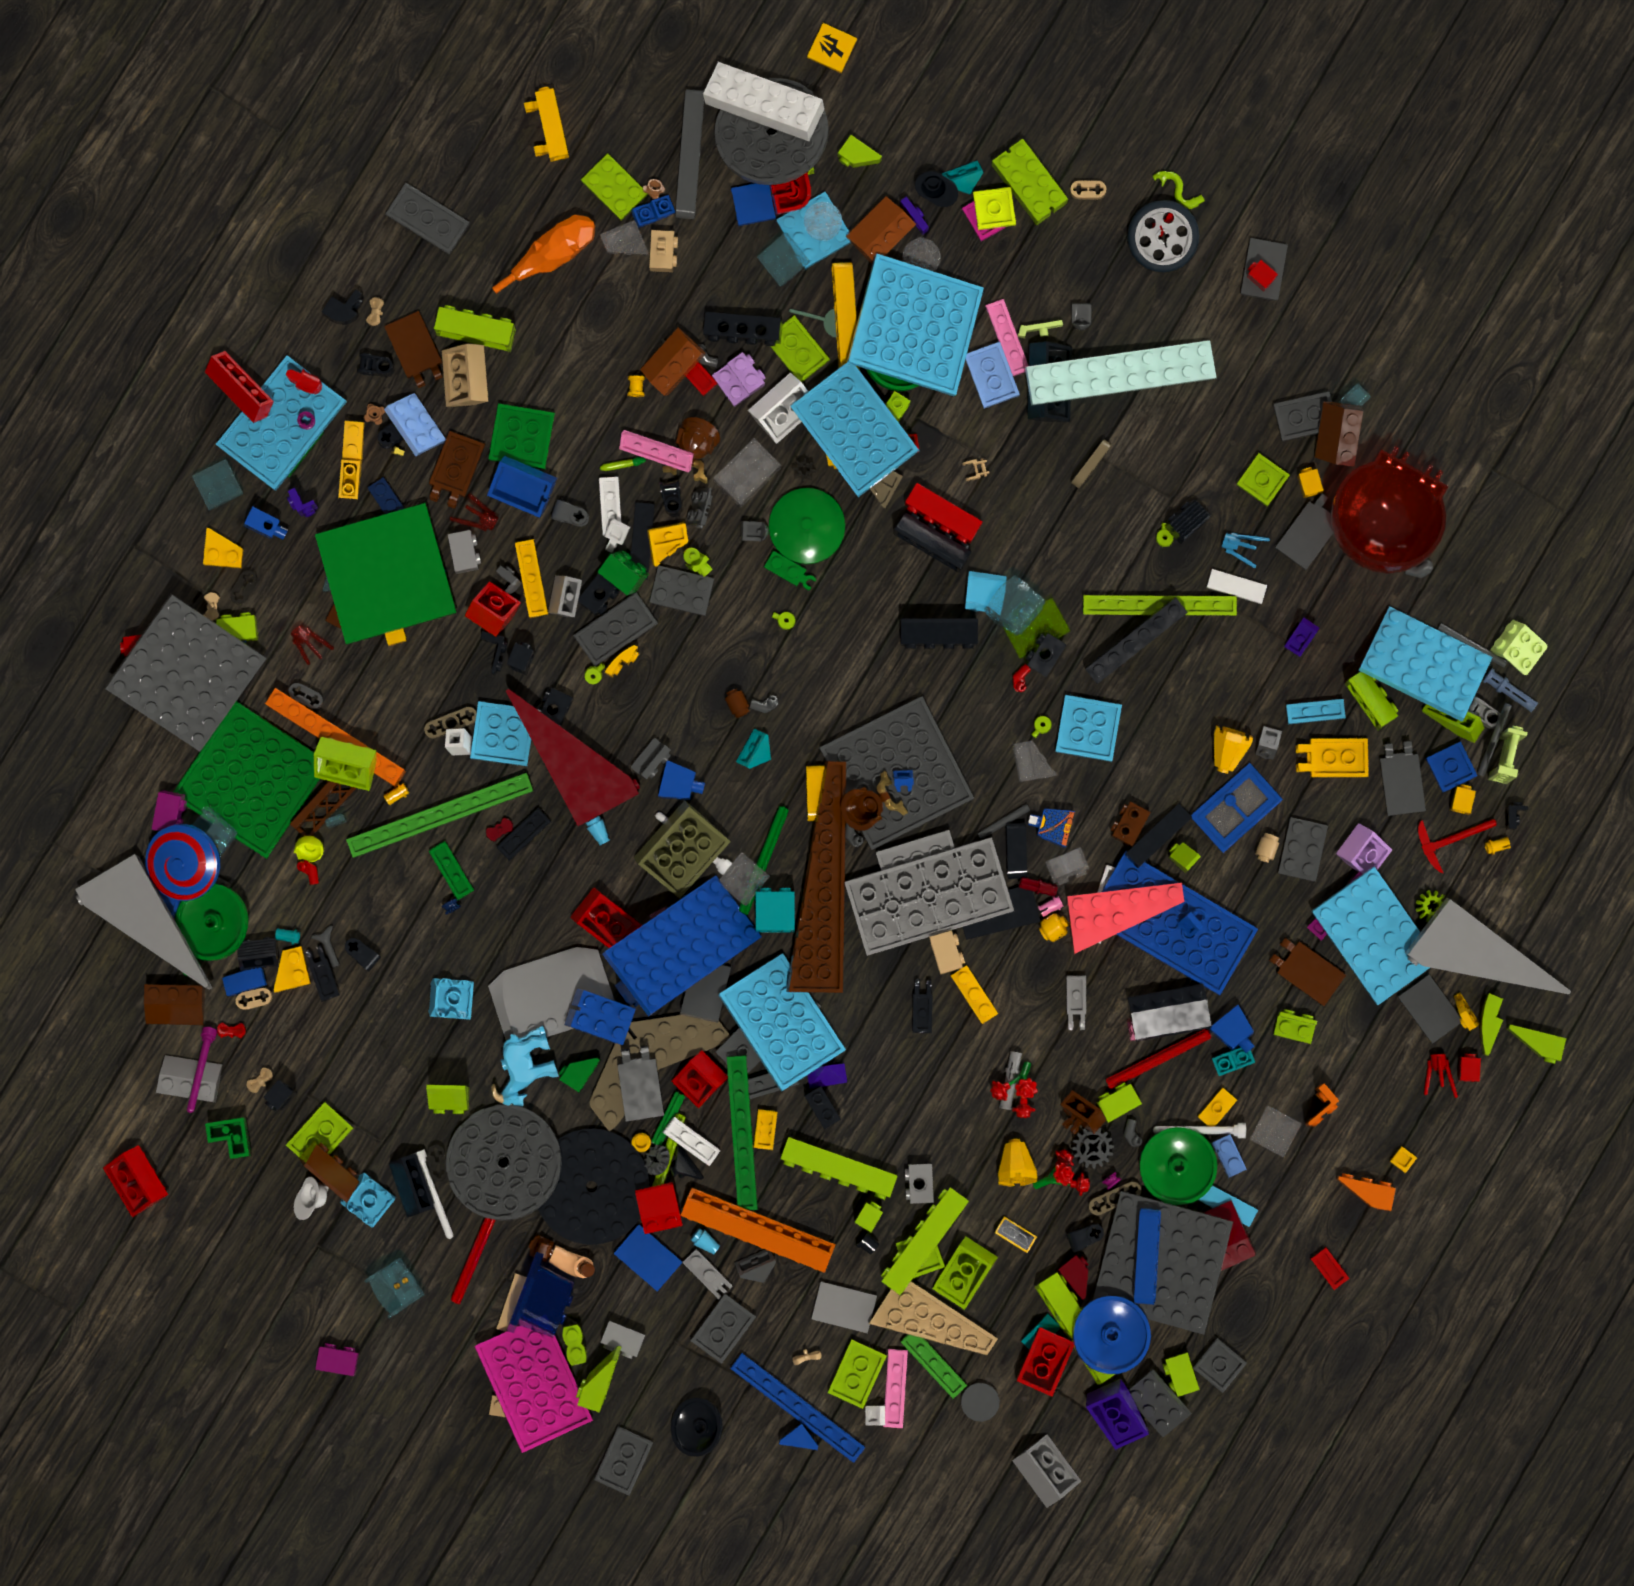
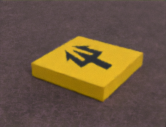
M823 23L807 58L842 74L857 42V38Z

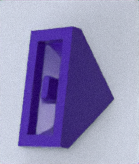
M845 1064L822 1066L807 1075L809 1089L847 1083Z

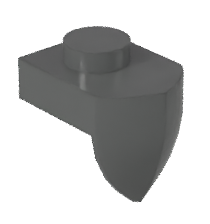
M1072 303V325L1080 331L1087 329L1092 323V303Z
M741 521L740 540L763 541L768 536L769 530L765 523Z
M500 565L496 570V573L510 584L505 590L509 595L522 584L514 576L515 572L508 566L503 568Z

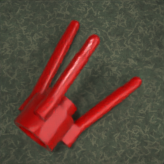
M1446 1054L1431 1055V1061H1427L1428 1069L1424 1095L1428 1094L1432 1068L1433 1071L1439 1072L1441 1087H1444L1443 1070L1446 1069L1454 1098H1458L1449 1067V1060H1446Z

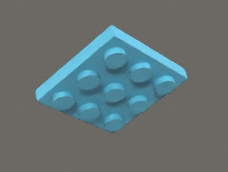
M826 192L811 199L802 209L789 212L776 220L804 269L811 267L851 243L845 237L849 230Z
M1065 695L1055 752L1112 762L1122 705Z
M478 701L470 759L528 767L531 738L514 706Z

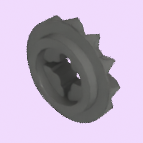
M656 1144L655 1147H650V1152H646L647 1158L644 1159L646 1163L644 1167L652 1175L662 1174L670 1160L668 1149L665 1146Z

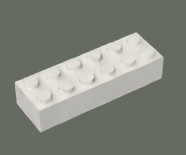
M718 62L703 93L705 104L807 141H810L824 111L823 100L818 97Z

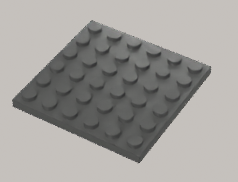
M170 594L109 680L105 689L196 750L201 751L262 666L266 657L173 594Z
M923 696L820 747L826 761L846 762V793L853 789L866 787L867 791H873L880 795L877 791V785L881 781V773L886 771L888 778L892 781L891 785L885 786L886 791L895 804L901 800L903 806L908 811L903 816L898 811L889 810L883 803L882 820L875 823L870 829L862 831L871 851L974 799ZM913 770L914 785H912L911 791H908L907 786H901V792H897L896 786H894L893 771Z
M1121 1191L1093 1301L1106 1296L1123 1297L1136 1304L1149 1320L1204 1335L1234 1221ZM1141 1208L1161 1210L1156 1300L1154 1305L1134 1303L1139 1214Z

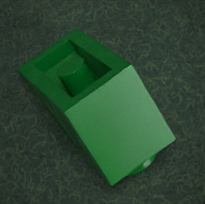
M593 1058L570 1063L568 1067L564 1065L559 1073L561 1076L559 1080L580 1093L600 1060Z

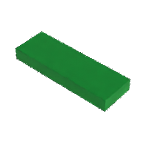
M445 841L429 850L457 900L474 891Z

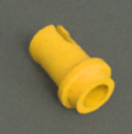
M398 784V787L383 795L389 805H392V803L402 797H407L409 791L404 784Z
M1508 837L1495 841L1488 840L1485 843L1487 854L1492 855L1495 852L1511 848Z

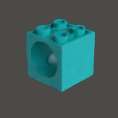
M760 888V892H756V932H795V893L791 892V888H779V892H771V888Z

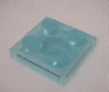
M784 233L757 256L779 286L786 284L810 263L788 233Z
M226 459L192 475L209 511L243 494Z

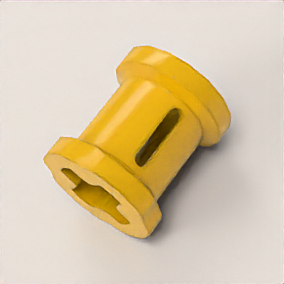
M628 376L630 390L627 396L644 397L643 381L645 377Z

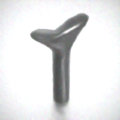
M329 926L321 935L315 934L311 938L323 943L332 968L339 966V962L330 941L333 926Z

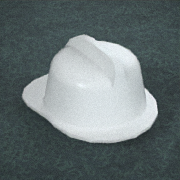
M313 1177L306 1178L294 1201L296 1217L299 1220H305L309 1218L314 1209L323 1206L327 1199L329 1187L317 1182Z

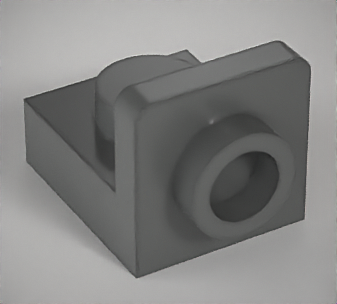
M1264 726L1255 754L1264 759L1273 760L1278 749L1282 731Z

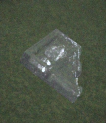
M635 220L600 234L607 253L649 255Z
M1033 741L1013 744L1019 782L1057 776L1056 772L1046 762L1047 760L1043 754L1038 751V747Z

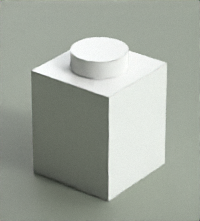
M464 728L446 729L445 748L451 755H471L472 736Z

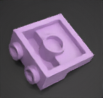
M743 352L712 375L734 407L765 386L763 380L766 378L760 369L755 370L752 366L755 362L749 354L745 356Z

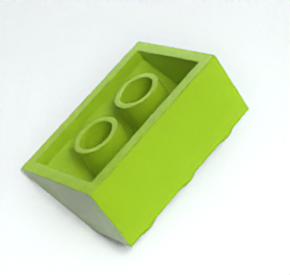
M1359 672L1350 678L1345 685L1378 731L1398 717V709L1393 702H1388L1385 690L1382 687L1378 688L1374 682L1376 681L1375 678Z
M320 737L314 752V777L370 791L376 766V750L337 741L332 738Z

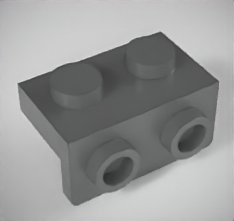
M653 738L631 765V768L644 779H648V777L652 779L658 772L657 766L661 762L664 764L671 756L669 754L671 749L663 745L656 738Z

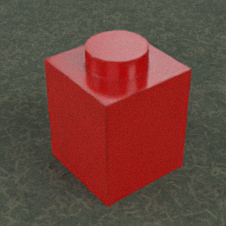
M1260 260L1258 263L1253 262L1248 268L1247 278L1264 292L1277 278L1278 274Z
M1464 1054V1057H1460L1458 1081L1479 1082L1481 1058H1476V1054Z

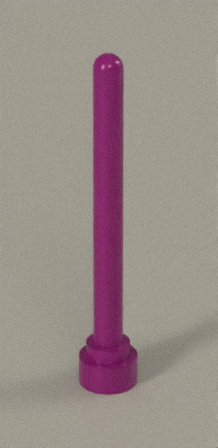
M211 1027L202 1028L201 1038L203 1044L187 1105L188 1113H193L195 1110L210 1044L213 1043L217 1036V1030Z

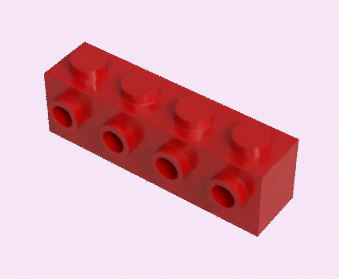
M226 351L211 356L205 373L253 423L267 418L274 401Z
M916 483L905 502L906 509L914 514L918 512L924 516L923 519L926 522L940 525V530L948 534L950 532L955 534L956 539L965 544L966 542L971 544L983 522Z

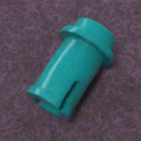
M277 928L275 938L276 940L292 942V945L299 943L300 932H297L296 929L290 931Z

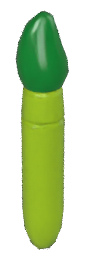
M635 457L633 459L606 463L600 466L599 469L610 471L633 465L639 466L646 462V459Z

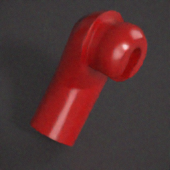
M1026 664L1012 677L1013 688L1017 692H1024L1026 690L1024 677L1031 671Z
M307 860L299 861L297 869L308 875L309 885L319 884L317 867Z

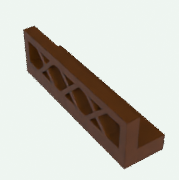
M329 781L290 825L303 836H314L357 788L351 787L350 790H341V784ZM339 793V802L328 805L330 794ZM326 807V816L316 819L315 811L318 808ZM313 821V830L307 835L300 827L305 822Z

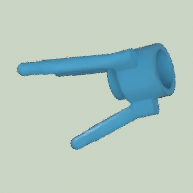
M1226 533L1222 548L1226 549V553L1232 554L1246 564L1256 568V564L1233 551V549L1237 550L1238 546L1254 550L1257 548L1254 545L1240 542V539L1270 541V538Z

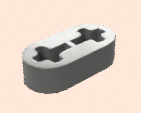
M294 683L289 687L290 697L310 709L316 710L323 705V697L307 686ZM299 687H301L300 690L305 694V696L303 697L301 695H297L295 697L293 689H298ZM310 696L314 698L315 696H318L317 699L319 700V703H315L312 706V702L309 699H307V697Z

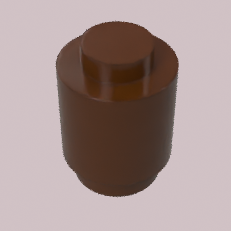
M733 689L726 693L725 701L736 719L750 712L748 709L750 706L742 690L737 691V689Z

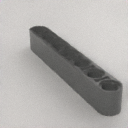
M686 89L676 218L695 219L704 112V91Z

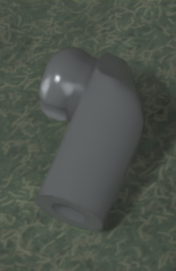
M698 344V346L706 352L705 345ZM706 352L699 363L717 367L718 358L708 356Z
M771 695L763 702L752 699L750 709L768 713L777 707L778 698Z
M846 823V840L855 847L862 845L863 837L859 836L855 829Z
M1127 1119L1124 1137L1131 1146L1138 1147L1142 1144V1138L1134 1131L1137 1121Z

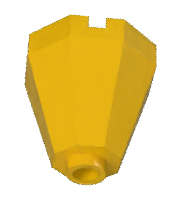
M1216 725L1214 730V766L1218 767L1217 771L1226 774L1229 771H1234L1250 748L1253 736L1249 735L1246 738L1244 732L1223 727L1220 730V726Z
M1020 1139L1009 1140V1143L1005 1144L998 1172V1185L1011 1187L1015 1186L1014 1183H1020V1186L1036 1183L1037 1170L1025 1142H1020Z

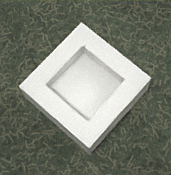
M865 1406L866 1425H885V1406Z

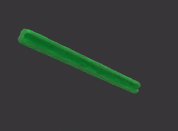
M780 806L740 905L739 911L745 915L749 914L756 892L789 812V809Z

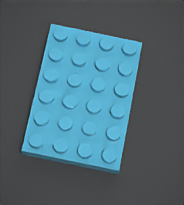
M289 356L283 359L261 387L274 401L267 418L253 423L241 412L216 443L220 449L275 491L347 402L324 383H322V390L318 394H309L302 390H297L296 384L290 382L286 372L291 369L301 373L304 368ZM305 411L312 413L316 420L314 427L309 430L302 429L297 421L299 414ZM303 417L302 424L309 425L311 418Z
M845 363L790 406L858 497L920 451L856 365Z
M1389 606L1359 671L1462 722L1493 657Z
M1375 867L1370 868L1311 911L1376 1005L1381 1004L1430 968L1419 963L1415 966L1407 960L1409 956L1405 952L1419 935L1420 931Z
M783 953L718 994L781 1092L846 1050L808 992H786L791 965Z

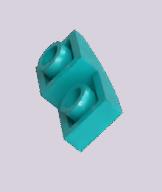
M1242 1048L1212 1058L1219 1076L1256 1063L1252 1052L1249 1051L1246 1054Z

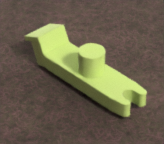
M1059 320L1028 326L1021 325L1018 337L1025 338L1026 332L1039 331L1040 337L1049 336L1048 329L1062 327L1063 322Z

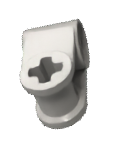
M1474 696L1468 712L1481 717L1482 723L1486 728L1494 729L1500 713L1480 698ZM1495 715L1497 722L1495 724L1489 723L1487 716Z

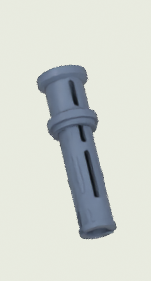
M1491 668L1482 682H1487L1496 689V692H1503L1532 712L1538 702L1511 685L1508 678H1503L1494 672V668ZM1512 692H1514V693H1516L1517 695H1519L1521 698H1523L1524 700H1526V702L1523 701L1522 699H1520L1519 697H1517L1516 695H1514Z

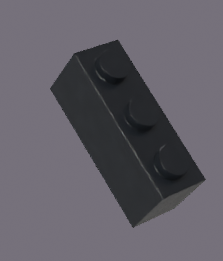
M415 1153L390 1162L389 1166L407 1218L434 1209L435 1207L417 1154Z

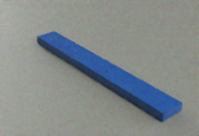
M743 1353L730 1368L853 1463L865 1449V1446Z

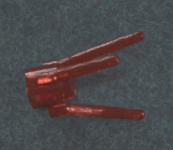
M469 493L468 496L485 512L482 514L468 505L465 508L481 517L479 522L482 525L450 517V520L482 529L485 532L487 529L492 531L499 517L495 516L496 513L488 509Z
M299 625L291 632V636L294 638L292 641L297 646L307 665H310V661L301 644H306L319 659H322V655L309 642L310 636L330 650H334L333 646L313 633L309 627L305 628L303 625Z

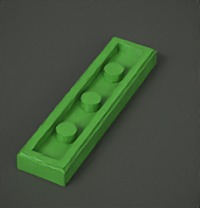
M907 1335L900 1341L953 1399L967 1386L925 1339Z

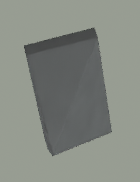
M765 1249L734 1264L740 1278L764 1283L776 1261L772 1252Z

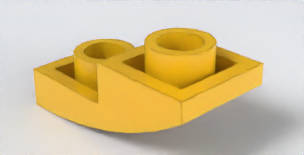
M633 645L619 654L608 666L605 674L613 677L614 674L618 675L623 665H621V662L627 665L630 662L634 663L639 655L637 652L638 647Z

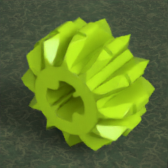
M1430 890L1426 891L1427 897L1423 894L1420 895L1423 901H1416V904L1421 906L1416 909V912L1422 911L1423 913L1419 918L1422 919L1426 915L1427 923L1443 903L1441 900L1445 896L1442 894L1438 898V891H1434L1432 896ZM1430 902H1433L1432 904H1436L1434 912H1432L1431 909H1428L1427 907L1430 904Z

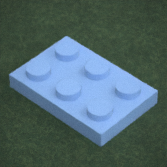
M1000 342L967 353L965 360L984 409L1020 396Z
M415 393L388 405L384 409L415 456L442 444L446 440Z

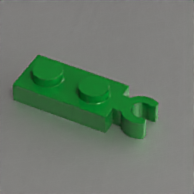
M775 551L772 552L764 566L768 571L796 587L799 583H802L803 587L808 591L811 590V587L807 586L806 582L808 580L816 582L814 576L804 575L807 571L806 569Z

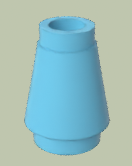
M597 816L586 822V829L599 845L610 840L603 819Z
M698 1228L690 1239L693 1245L712 1254H715L720 1247L705 1229Z

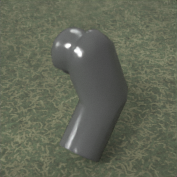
M1425 560L1419 567L1407 565L1405 574L1423 578L1431 573L1433 563L1430 560Z

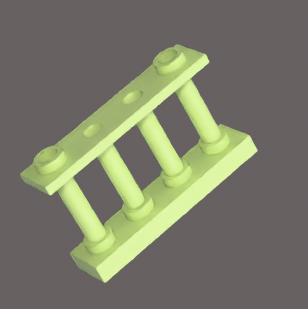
M1512 726V728H1508L1501 733L1499 739L1503 740L1504 744L1498 767L1489 773L1488 780L1508 784L1517 778L1518 770L1514 769L1513 761L1518 742L1525 738L1528 733L1524 732L1523 728Z

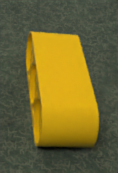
M825 765L806 766L808 821L816 820Z

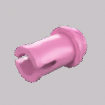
M1059 896L1053 897L1052 900L1038 906L1040 911L1048 908L1041 913L1043 917L1058 909L1060 911L1064 907Z

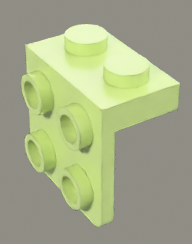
M1512 620L1506 626L1501 636L1494 642L1490 650L1494 654L1505 658L1520 673L1527 675L1547 649V644L1525 624Z

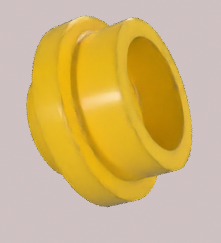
M638 1133L633 1137L632 1145L638 1152H645L651 1146L650 1137L645 1133Z

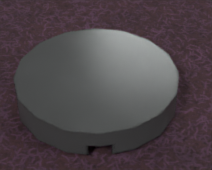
M986 1383L970 1385L961 1397L963 1412L974 1421L983 1422L990 1420L999 1409L1000 1400L998 1393Z

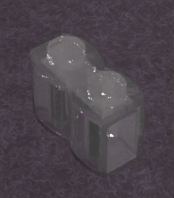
M1081 847L1045 862L1053 883L1058 882V885L1069 882L1068 878L1075 875L1076 878L1087 874L1086 870L1090 869Z

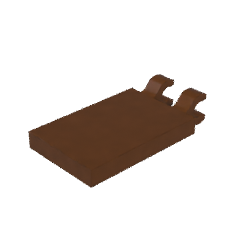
M419 311L384 326L407 378L414 377L418 388L425 386L420 374L424 371L431 369L435 380L443 378L438 368L442 361Z
M449 431L429 481V485L434 486L429 497L430 500L438 502L441 490H445L451 493L447 503L448 507L456 508L459 496L465 498L485 448L484 443Z
M1285 938L1280 946L1290 952L1287 959L1283 961L1276 954H1273L1269 961L1280 968L1277 971L1278 975L1324 1007L1346 974L1301 942H1298L1295 946Z

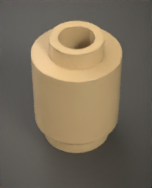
M1268 833L1261 837L1255 853L1258 856V860L1269 863V860H1274L1279 846L1278 837Z

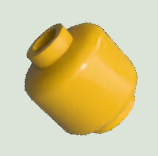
M1054 913L1041 921L1039 930L1046 941L1055 942L1067 934V926L1069 924L1064 916L1060 917Z

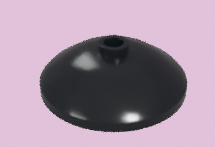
M691 1398L680 1404L674 1412L671 1421V1435L676 1447L682 1453L694 1457L704 1456L710 1453L721 1439L723 1429L722 1418L716 1406L710 1401L703 1398Z

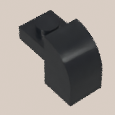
M355 289L345 305L331 297L321 312L323 316L336 324H350L359 317L354 310H358L363 304V295Z

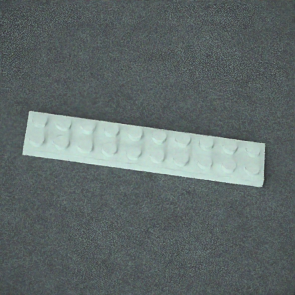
M1210 340L1025 367L1031 405L1216 378Z

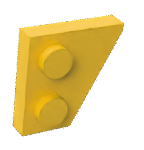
M684 522L647 530L653 566H658L659 562L667 556L670 557L678 548L688 543L686 523Z
M207 528L203 565L242 569L244 550L212 529Z
M302 946L282 951L274 993L311 984Z
M1461 992L1454 995L1461 1016L1459 1020L1465 1029L1468 1027L1469 1031H1471L1480 1023Z

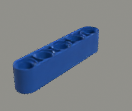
M1140 1209L1134 1303L1154 1305L1156 1300L1161 1210Z

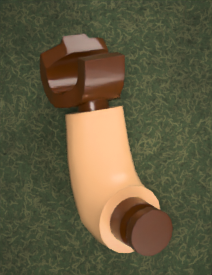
M536 1235L534 1240H531L529 1256L546 1262L549 1257V1263L575 1277L586 1278L594 1274L595 1268L589 1258L567 1251L557 1245L553 1248L554 1242L540 1235Z

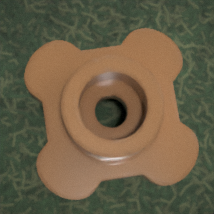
M656 179L649 180L647 186H643V192L648 193L653 199H658L659 194L665 191L662 183Z
M369 404L364 420L380 425L382 423V415L385 413L384 407Z

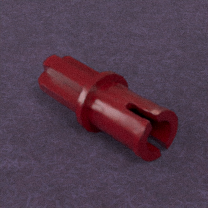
M1022 877L1019 881L1020 888L1034 891L1035 894L1041 893L1055 897L1058 890L1057 885L1042 882L1041 879L1037 881Z

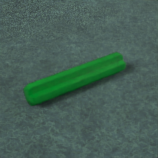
M679 1092L674 1093L651 1140L653 1144L662 1145L666 1137L662 1132L678 1113L685 1098L683 1094Z

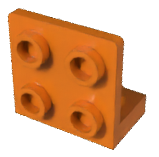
M1325 1083L1320 1084L1315 1089L1318 1092L1315 1095L1322 1103L1326 1102L1327 1105L1305 1123L1307 1127L1311 1125L1313 1127L1317 1126L1323 1120L1321 1116L1325 1113H1332L1338 1107L1336 1105L1339 1102L1338 1098Z

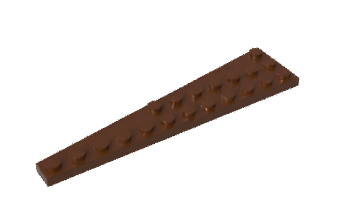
M825 762L786 992L843 993L845 820L841 813V802L846 794V762Z

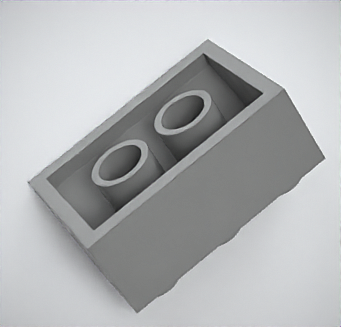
M165 1055L159 1073L156 1093L189 1098L198 1061ZM206 1062L197 1100L216 1103L222 1064Z
M1047 1434L1012 1460L1046 1508L1063 1498L1081 1482Z

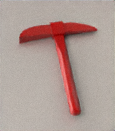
M1491 819L1436 842H1430L1423 820H1421L1418 825V836L1423 853L1430 864L1437 871L1443 873L1434 853L1436 849L1495 827L1497 823L1495 819Z

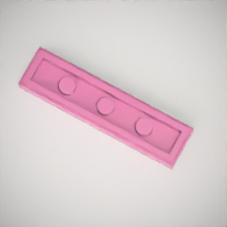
M1004 299L986 305L985 307L1013 377L1025 373V367L1028 366Z
M626 430L621 433L620 450L685 472L691 470L694 453Z
M888 1349L885 1425L883 1427L903 1428L908 1350Z

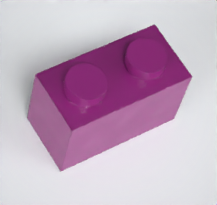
M165 790L158 792L152 830L161 831L171 825L183 824L181 815L187 805V801L184 800L185 795Z
M325 1343L324 1347H319L315 1370L355 1376L359 1353L355 1352V1348L344 1347L343 1350L336 1349V1345Z

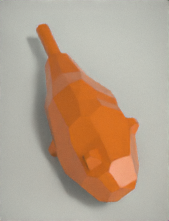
M573 215L556 224L533 242L525 256L511 270V274L492 287L493 291L497 294L515 280L521 281L539 273L552 272L572 260L593 241L595 234L594 222L589 217Z

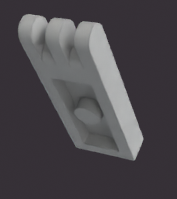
M697 1249L682 1262L718 1299L721 1298V1295L717 1292L719 1289L724 1294L727 1293L722 1287L724 1284L729 1289L733 1287Z

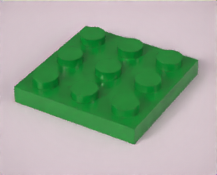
M498 403L489 461L500 462L506 456L532 468L545 470L555 413Z

